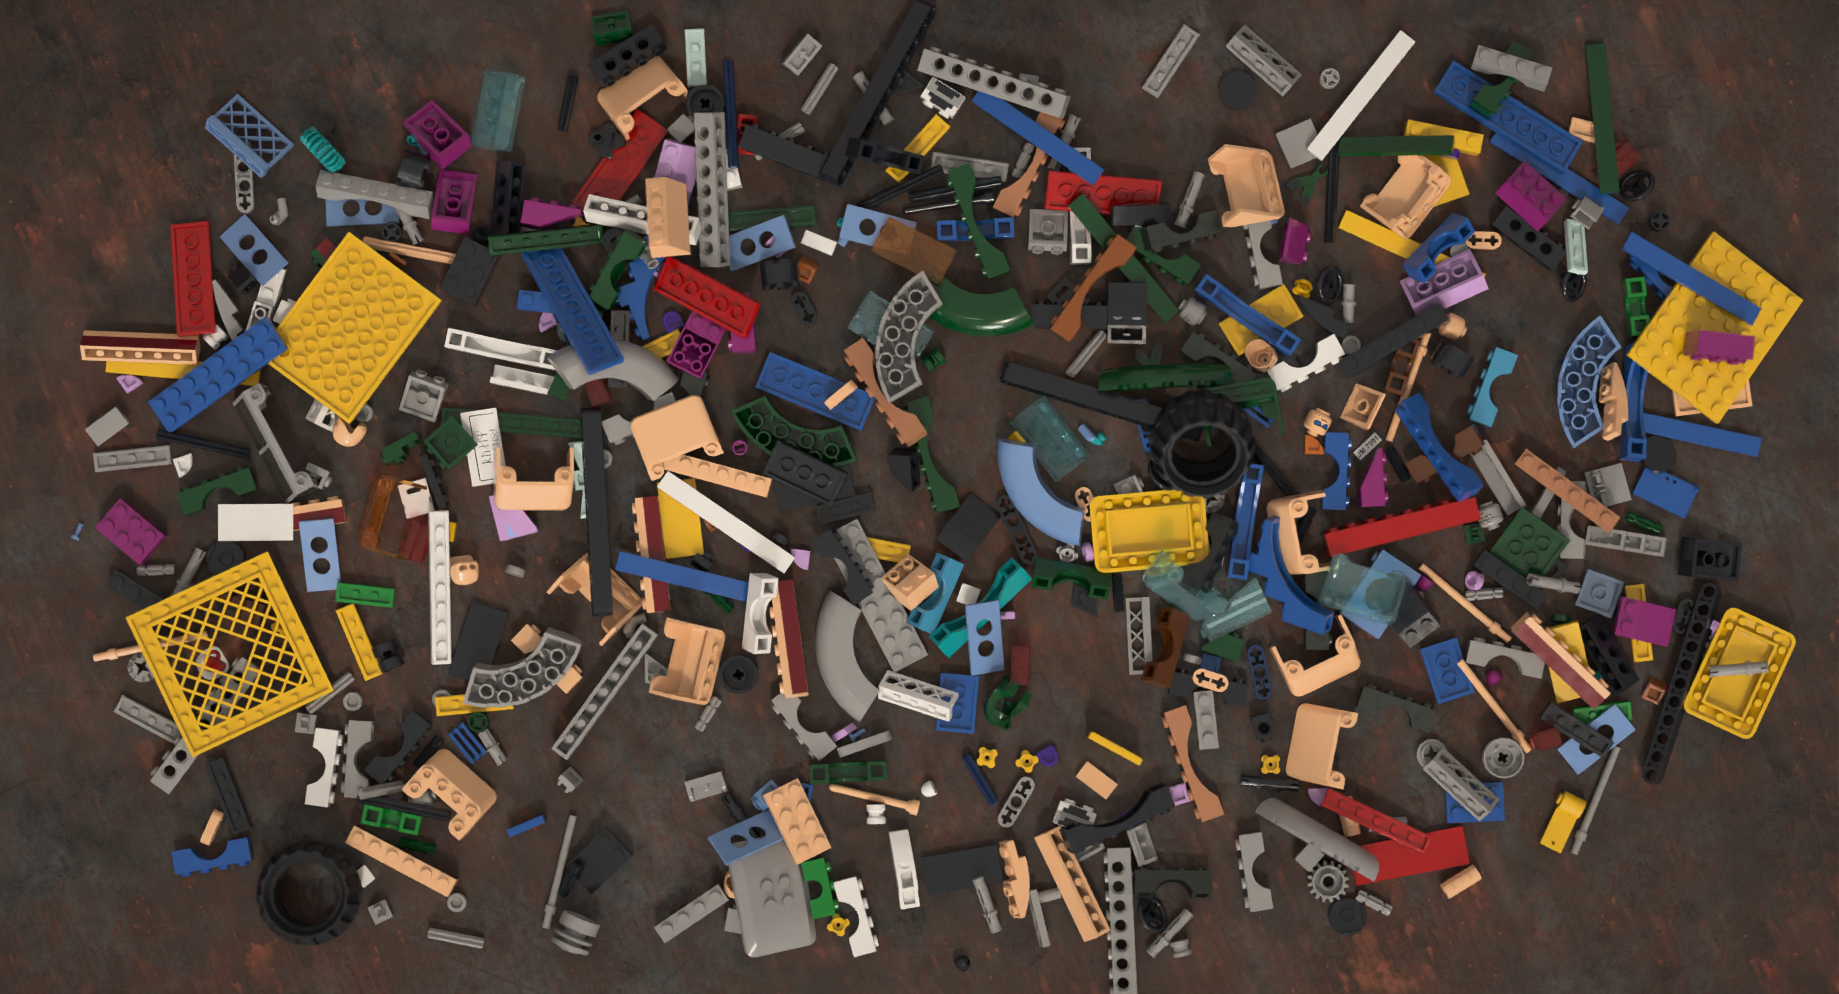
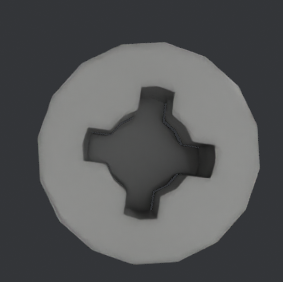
M1327 68L1321 73L1319 82L1322 87L1332 89L1338 84L1340 75L1335 69Z
M1188 938L1170 942V946L1174 950L1173 958L1192 954L1191 949L1188 947Z

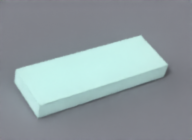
M685 29L688 87L707 85L704 29Z
M1566 219L1564 221L1567 270L1571 273L1585 275L1588 273L1585 227L1576 220Z

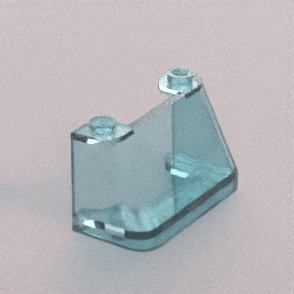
M1163 550L1143 575L1144 584L1178 610L1190 615L1189 618L1194 621L1221 616L1232 605L1216 588H1213L1207 594L1199 591L1196 596H1193L1178 585L1183 578V570Z
M1337 553V556H1332L1317 603L1378 623L1392 625L1396 621L1408 577H1405L1404 573L1395 570L1392 573L1386 574L1351 563L1348 560V556Z

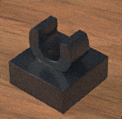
M708 550L703 556L697 553L690 564L700 571L708 572L713 565L709 562L713 554Z

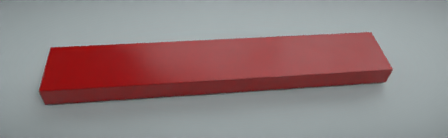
M1330 788L1327 789L1320 806L1422 854L1426 853L1432 836Z

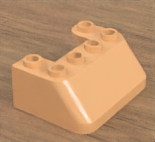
M666 618L664 633L668 638L675 639L667 675L655 676L651 681L649 693L706 705L712 696L725 642V634L722 630Z
M448 749L437 751L402 788L412 798L421 797L430 788L456 811V816L449 823V831L458 840H462L497 800L496 791Z

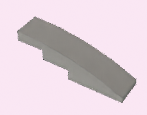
M215 279L212 281L216 303L222 321L233 341L245 332L235 317L241 311L220 282Z
M1588 526L1586 545L1659 557L1665 556L1667 538L1615 529L1608 533L1601 527Z

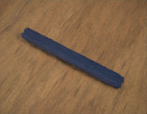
M724 61L723 82L728 168L736 169L739 166L734 63L733 61Z

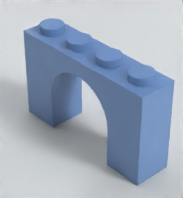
M1383 549L1373 554L1370 559L1372 564L1369 568L1365 567L1360 574L1362 579L1358 584H1353L1349 590V593H1351L1348 600L1344 599L1338 607L1340 609L1338 614H1341L1344 618L1376 639L1381 637L1389 623L1368 608L1365 601V591L1368 585L1380 577L1396 582L1405 576L1414 586L1421 576Z

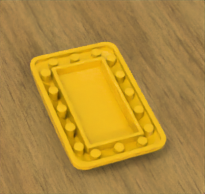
M1162 490L1097 496L1090 502L1094 562L1096 569L1101 573L1187 566L1189 563L1202 561L1210 552L1208 531L1205 529L1207 519L1205 498L1189 497L1180 490Z
M1737 608L1726 610L1694 676L1684 701L1685 711L1740 738H1751L1757 730L1795 647V637L1791 633ZM1745 661H1768V673L1712 678L1709 677L1708 673L1710 671L1708 670L1709 665L1745 663Z

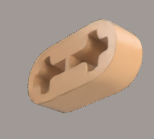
M1475 231L1472 235H1475V239H1481V242H1476L1473 246L1467 239L1465 244L1469 249L1494 250L1500 246L1502 240L1496 232ZM1491 236H1494L1497 243L1491 246V243L1484 242V239H1490Z
M850 380L828 398L824 404L830 410L856 390L858 386L853 380Z
M1081 487L1075 492V500L1078 507L1085 508L1084 519L1091 522L1090 516H1086L1088 512L1086 506H1090V502L1094 497L1090 489ZM1082 490L1084 493L1088 492L1089 494L1086 497L1087 504L1084 503L1083 499L1078 498Z
M1197 669L1192 675L1193 682L1198 686L1217 692L1225 691L1228 687V679L1221 674L1205 669ZM1204 672V676L1210 678L1209 682L1202 680L1199 683L1196 675ZM1219 678H1222V682L1225 685L1217 689V685L1211 683L1212 679L1219 680Z
M217 809L213 811L201 837V843L208 846L211 845L224 817V812Z

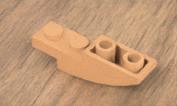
M1615 362L1603 367L1600 373L1599 402L1605 404L1602 438L1607 441L1621 435L1622 423L1628 421L1626 388L1621 371Z
M1004 840L999 842V851L1002 858H1004L1005 872L1010 879L1003 881V891L1005 896L1008 897L1010 914L1013 918L1022 919L1027 911L1030 891L1026 856H1018L1014 840Z

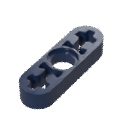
M1252 645L1247 650V659L1254 692L1257 698L1267 700L1271 697L1273 691L1265 653L1261 646ZM1254 648L1261 652L1258 655V660H1263V664L1252 666V662H1256L1255 657L1250 655ZM1257 667H1262L1265 670V675L1262 678H1257L1254 675V670ZM1267 679V683L1263 684L1264 688L1269 689V692L1263 697L1262 694L1258 693V690H1261L1260 683L1256 685V681Z

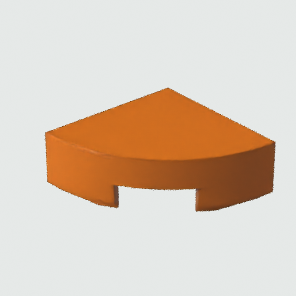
M1305 435L1304 454L1324 455L1320 442L1313 436Z

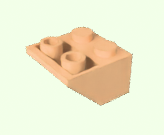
M909 554L881 577L898 602L910 611L939 587L935 573Z

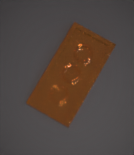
M891 217L888 218L871 249L873 253L916 274L924 271L928 280L938 285L957 252L955 249Z

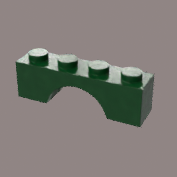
M1515 41L1505 51L1506 54L1529 60L1532 55L1530 51ZM1504 75V81L1499 85H1483L1469 106L1487 118L1492 113L1496 115L1502 106L1499 104L1502 98L1504 100L1507 99L1512 91L1509 89L1512 84L1516 85L1519 80Z
M1135 225L1126 240L1137 247L1135 253L1142 256L1141 260L1149 265L1151 263L1158 266L1157 270L1164 275L1169 273L1179 285H1188L1201 264L1187 255H1183L1178 259L1168 260L1160 257L1157 253H1153L1152 250L1145 251L1140 231L1144 227Z
M630 230L619 234L616 239V243H618L616 248L612 249L608 254L607 259L609 261L606 266L600 269L598 273L600 277L597 283L594 282L589 290L591 293L590 299L607 310L614 307L622 292L616 282L618 266L626 259H640L648 244L647 240Z
M241 466L234 469L235 473L228 475L225 472L217 475L216 480L210 481L206 479L198 482L199 486L194 488L191 485L181 488V492L176 495L184 516L205 510L207 498L218 488H229L238 496L258 491L259 487L252 468Z
M1036 558L1032 588L1051 591L1058 583L1073 582L1082 586L1086 590L1088 597L1108 600L1112 572L1101 573L1095 567Z
M887 761L809 764L810 784L887 780Z

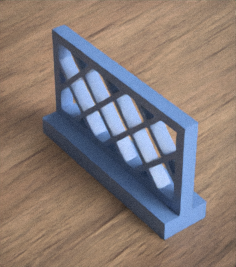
M239 94L234 96L214 116L211 115L206 121L205 128L260 178H263L267 171L294 147V144ZM238 101L243 106V111H233L232 105ZM221 115H230V123H222L218 118ZM233 115L244 116V124L233 123ZM246 116L257 118V124H247ZM233 128H244V136L234 134ZM247 128H258V136H247ZM261 128L269 129L272 137H261ZM248 140L258 141L259 149H251L248 146ZM261 141H272V149H262ZM275 141H282L287 146L284 149H275ZM262 153H272L273 159L267 163L262 159Z

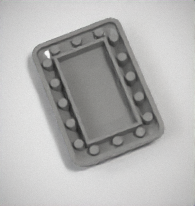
M784 840L728 864L744 950L748 956L760 957L808 946L815 942L816 928L809 902L811 896L808 881L805 882L802 864H795ZM747 841L732 843V845L737 848H743L747 845Z

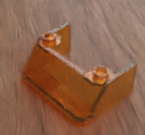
M378 474L374 477L356 536V542L366 550L406 561V556L379 549L380 539L378 534L390 494L395 490L397 482L427 490V486L386 474Z

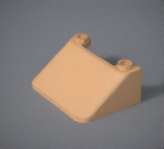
M655 56L644 66L633 70L630 75L617 80L614 85L601 89L597 98L625 139L629 140L628 132L634 127V120L630 112L664 88L673 96L683 94L685 98L688 96V91L662 58Z
M1225 144L1208 158L1211 172L1215 175L1222 174L1224 177L1231 211H1226L1221 217L1223 226L1236 227L1280 219L1284 216L1285 209L1273 158L1268 151Z
M698 395L685 397L637 416L630 424L651 481L659 479L664 474L662 462L703 447L710 456H717L723 453L705 404Z
M1309 703L1301 704L1296 712L1285 769L1286 774L1292 779L1344 789L1345 778L1343 774L1332 770L1340 727L1350 728L1354 726L1358 713Z

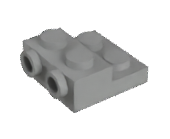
M1030 209L1028 250H1032L1035 254L1051 251L1052 254L1060 255L1066 252L1068 211Z
M412 371L408 377L399 410L435 423L449 384L445 383V379L442 377H428L425 371Z

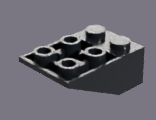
M1109 282L1107 343L1146 344L1147 282Z

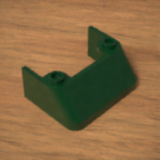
M1262 378L1206 388V390H1211L1213 393H1221L1228 396L1242 409L1261 406L1262 413L1266 418H1278L1280 434L1282 437L1285 436L1277 387L1272 379ZM1206 425L1204 427L1207 446L1209 449H1213L1211 430L1218 427Z

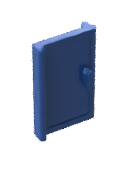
M1644 468L1635 489L1631 493L1685 519L1699 491V487L1668 472L1655 474L1650 472L1651 470L1648 468Z

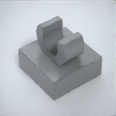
M297 713L295 732L315 734L317 715Z
M569 767L558 778L557 785L563 784L567 788L564 792L568 793L569 791L572 792L584 780Z
M386 899L367 907L375 925L394 916Z

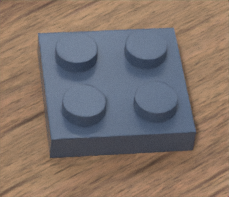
M1587 569L1574 605L1612 618L1624 582Z

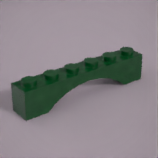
M967 163L949 170V176L946 179L949 186L955 189L956 194L953 197L956 205H961L963 212H960L963 223L967 222L969 226L967 234L970 241L974 240L976 248H973L977 259L981 258L983 266H980L983 276H988V279L991 280L1011 272L1005 254L986 240L976 223L973 198L977 180L971 164Z
M929 396L906 402L905 412L916 415L928 434L929 426L934 416ZM926 435L914 445L915 449L918 450V455L921 454L923 462H920L922 474L926 473L928 477L925 484L927 491H931L933 499H930L932 509L937 510V513L959 508L960 505L955 488L948 484L933 466L928 450V435Z

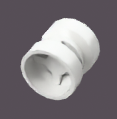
M217 323L216 334L202 336L215 350L220 347V342L226 341L230 337Z
M885 804L866 805V811L869 814L867 824H886V817L883 816L886 810Z

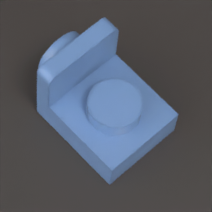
M772 779L751 797L755 808L762 812L769 808L763 795L779 788Z

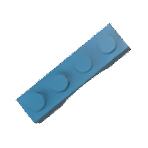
M1498 347L1494 348L1493 351H1489L1486 361L1489 363L1487 368H1483L1479 379H1482L1480 387L1476 386L1473 393L1475 400L1473 405L1470 404L1467 409L1466 415H1469L1467 420L1488 428L1492 427L1498 408L1494 406L1490 399V385L1499 375L1512 373L1518 355Z
M936 553L930 570L935 573L939 587L930 594L926 601L917 605L911 611L906 622L907 624L930 634L936 630L964 564Z

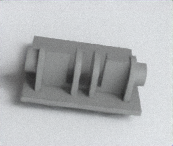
M1622 463L1584 473L1590 496L1605 507L1632 500Z

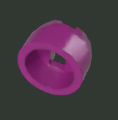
M735 440L732 444V450L736 455H743L747 451V444L744 440ZM744 444V447L735 449V446Z
M1421 574L1417 584L1420 589L1428 590L1434 582L1424 574Z
M1491 670L1487 673L1486 679L1489 685L1493 686L1502 680L1503 677L1497 670Z

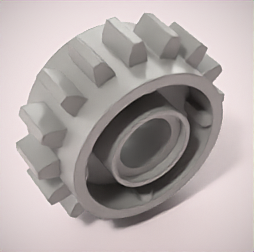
M1324 860L1321 866L1317 863V868L1311 870L1312 875H1307V878L1310 879L1307 886L1312 887L1309 892H1315L1314 898L1316 899L1321 896L1322 902H1325L1326 898L1330 903L1333 902V898L1340 900L1339 895H1345L1346 893L1343 890L1349 887V885L1345 884L1349 877H1344L1347 871L1345 869L1339 870L1341 868L1340 864L1335 867L1334 861L1327 864ZM1327 876H1331L1333 879V883L1329 887L1323 885V879Z

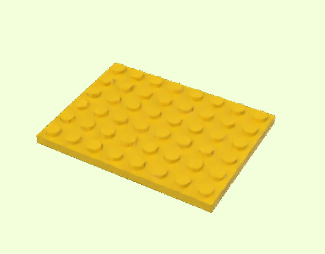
M1713 231L1689 263V266L1760 307L1761 310L1754 324L1748 325L1676 282L1626 355L1717 424L1723 418L1803 300ZM1706 330L1755 336L1753 360H1748L1746 364L1728 365L1727 362L1722 361L1720 363H1711L1709 359H1702V361L1690 360V357L1684 356L1686 333Z
M348 232L277 327V331L289 349L268 364L347 423L351 424L442 300Z

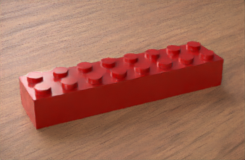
M1468 498L1461 502H1458L1456 499V502L1453 503L1449 499L1437 502V507L1429 504L1418 507L1419 511L1417 512L1409 509L1401 511L1400 516L1395 517V513L1381 516L1382 520L1380 521L1372 518L1364 520L1363 525L1360 526L1356 522L1344 525V530L1339 531L1338 527L1325 530L1326 534L1322 535L1326 555L1327 557H1332L1481 520L1476 498Z

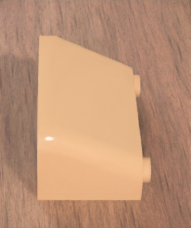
M1423 155L1398 156V163L1401 166L1378 196L1374 193L1367 195L1360 205L1366 212L1403 239H1408L1413 235L1451 183V178L1439 166Z

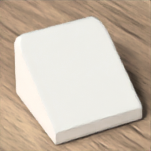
M962 583L956 601L966 605L974 604L981 589Z

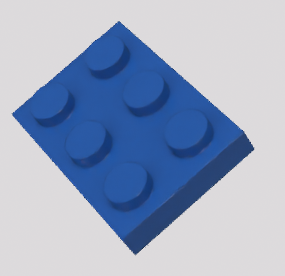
M1457 638L1419 649L1437 704L1474 693L1471 681L1457 665L1459 660H1464Z
M941 673L940 687L959 694L952 708V718L950 721L937 718V731L974 734L979 676ZM944 696L941 697V700L950 702L951 698Z
M1503 782L1482 783L1500 800L1480 822L1505 821ZM1469 783L1470 787L1473 790H1476V787L1472 783ZM1445 790L1446 823L1479 822ZM1483 796L1484 800L1490 805L1492 801L1486 796Z

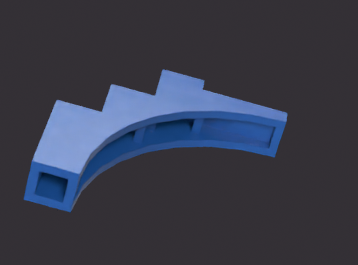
M646 235L643 238L648 241L647 245H649V235ZM657 257L656 259L659 261V264L654 269H649L643 259L630 262V268L627 270L631 280L635 278V281L619 287L622 292L616 305H621L622 309L630 307L627 310L630 311L631 321L635 320L637 325L634 330L638 339L642 337L643 341L651 339L646 319L647 294L652 279L655 276L654 272L658 270L666 257Z
M1273 515L1262 523V537L1258 542V550L1250 554L1248 571L1267 577L1264 585L1266 589L1264 596L1284 602L1281 609L1283 614L1281 621L1323 635L1331 630L1334 612L1321 607L1311 600L1290 576L1280 549V517Z

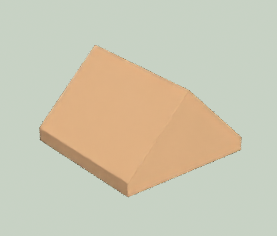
M1356 383L1340 418L1366 431L1369 430L1386 394Z

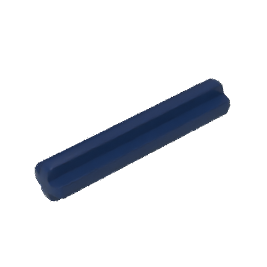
M968 753L963 756L964 764L988 804L992 806L997 803L998 798L972 755Z

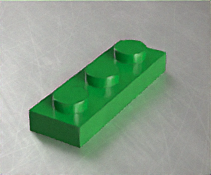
M337 582L335 602L394 607L395 588Z
M1630 700L1601 703L1595 709L1590 705L1572 707L1573 716L1585 724L1590 723L1614 703L1628 721L1632 720Z

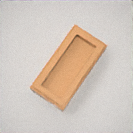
M1572 117L1568 132L1580 140L1595 143L1593 122Z
M1086 761L1076 775L1078 779L1105 799L1109 797L1118 785L1088 761Z

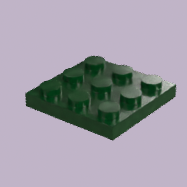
M1522 506L1489 550V553L1524 578H1527L1529 573L1544 576L1570 542V539Z

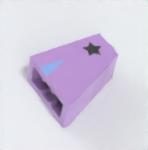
M493 491V495L489 496L500 541L539 532L538 527L524 510L498 509L494 503Z

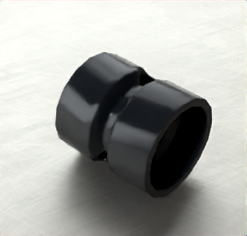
M611 229L604 234L602 242L608 253L616 248L618 244L616 239L622 232L621 230Z
M394 639L371 649L375 659H379L378 666L382 674L405 664L401 654L396 652L398 647ZM390 652L391 656L384 658L383 654Z

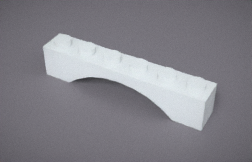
M1074 148L1091 160V148ZM1069 211L1070 265H1089L1091 263L1090 233L1074 213Z
M448 328L444 346L448 349L556 371L547 357L558 350L515 343Z

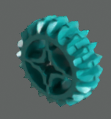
M311 126L300 136L302 143L327 170L336 173L343 168L342 166L346 163L343 156L315 127Z

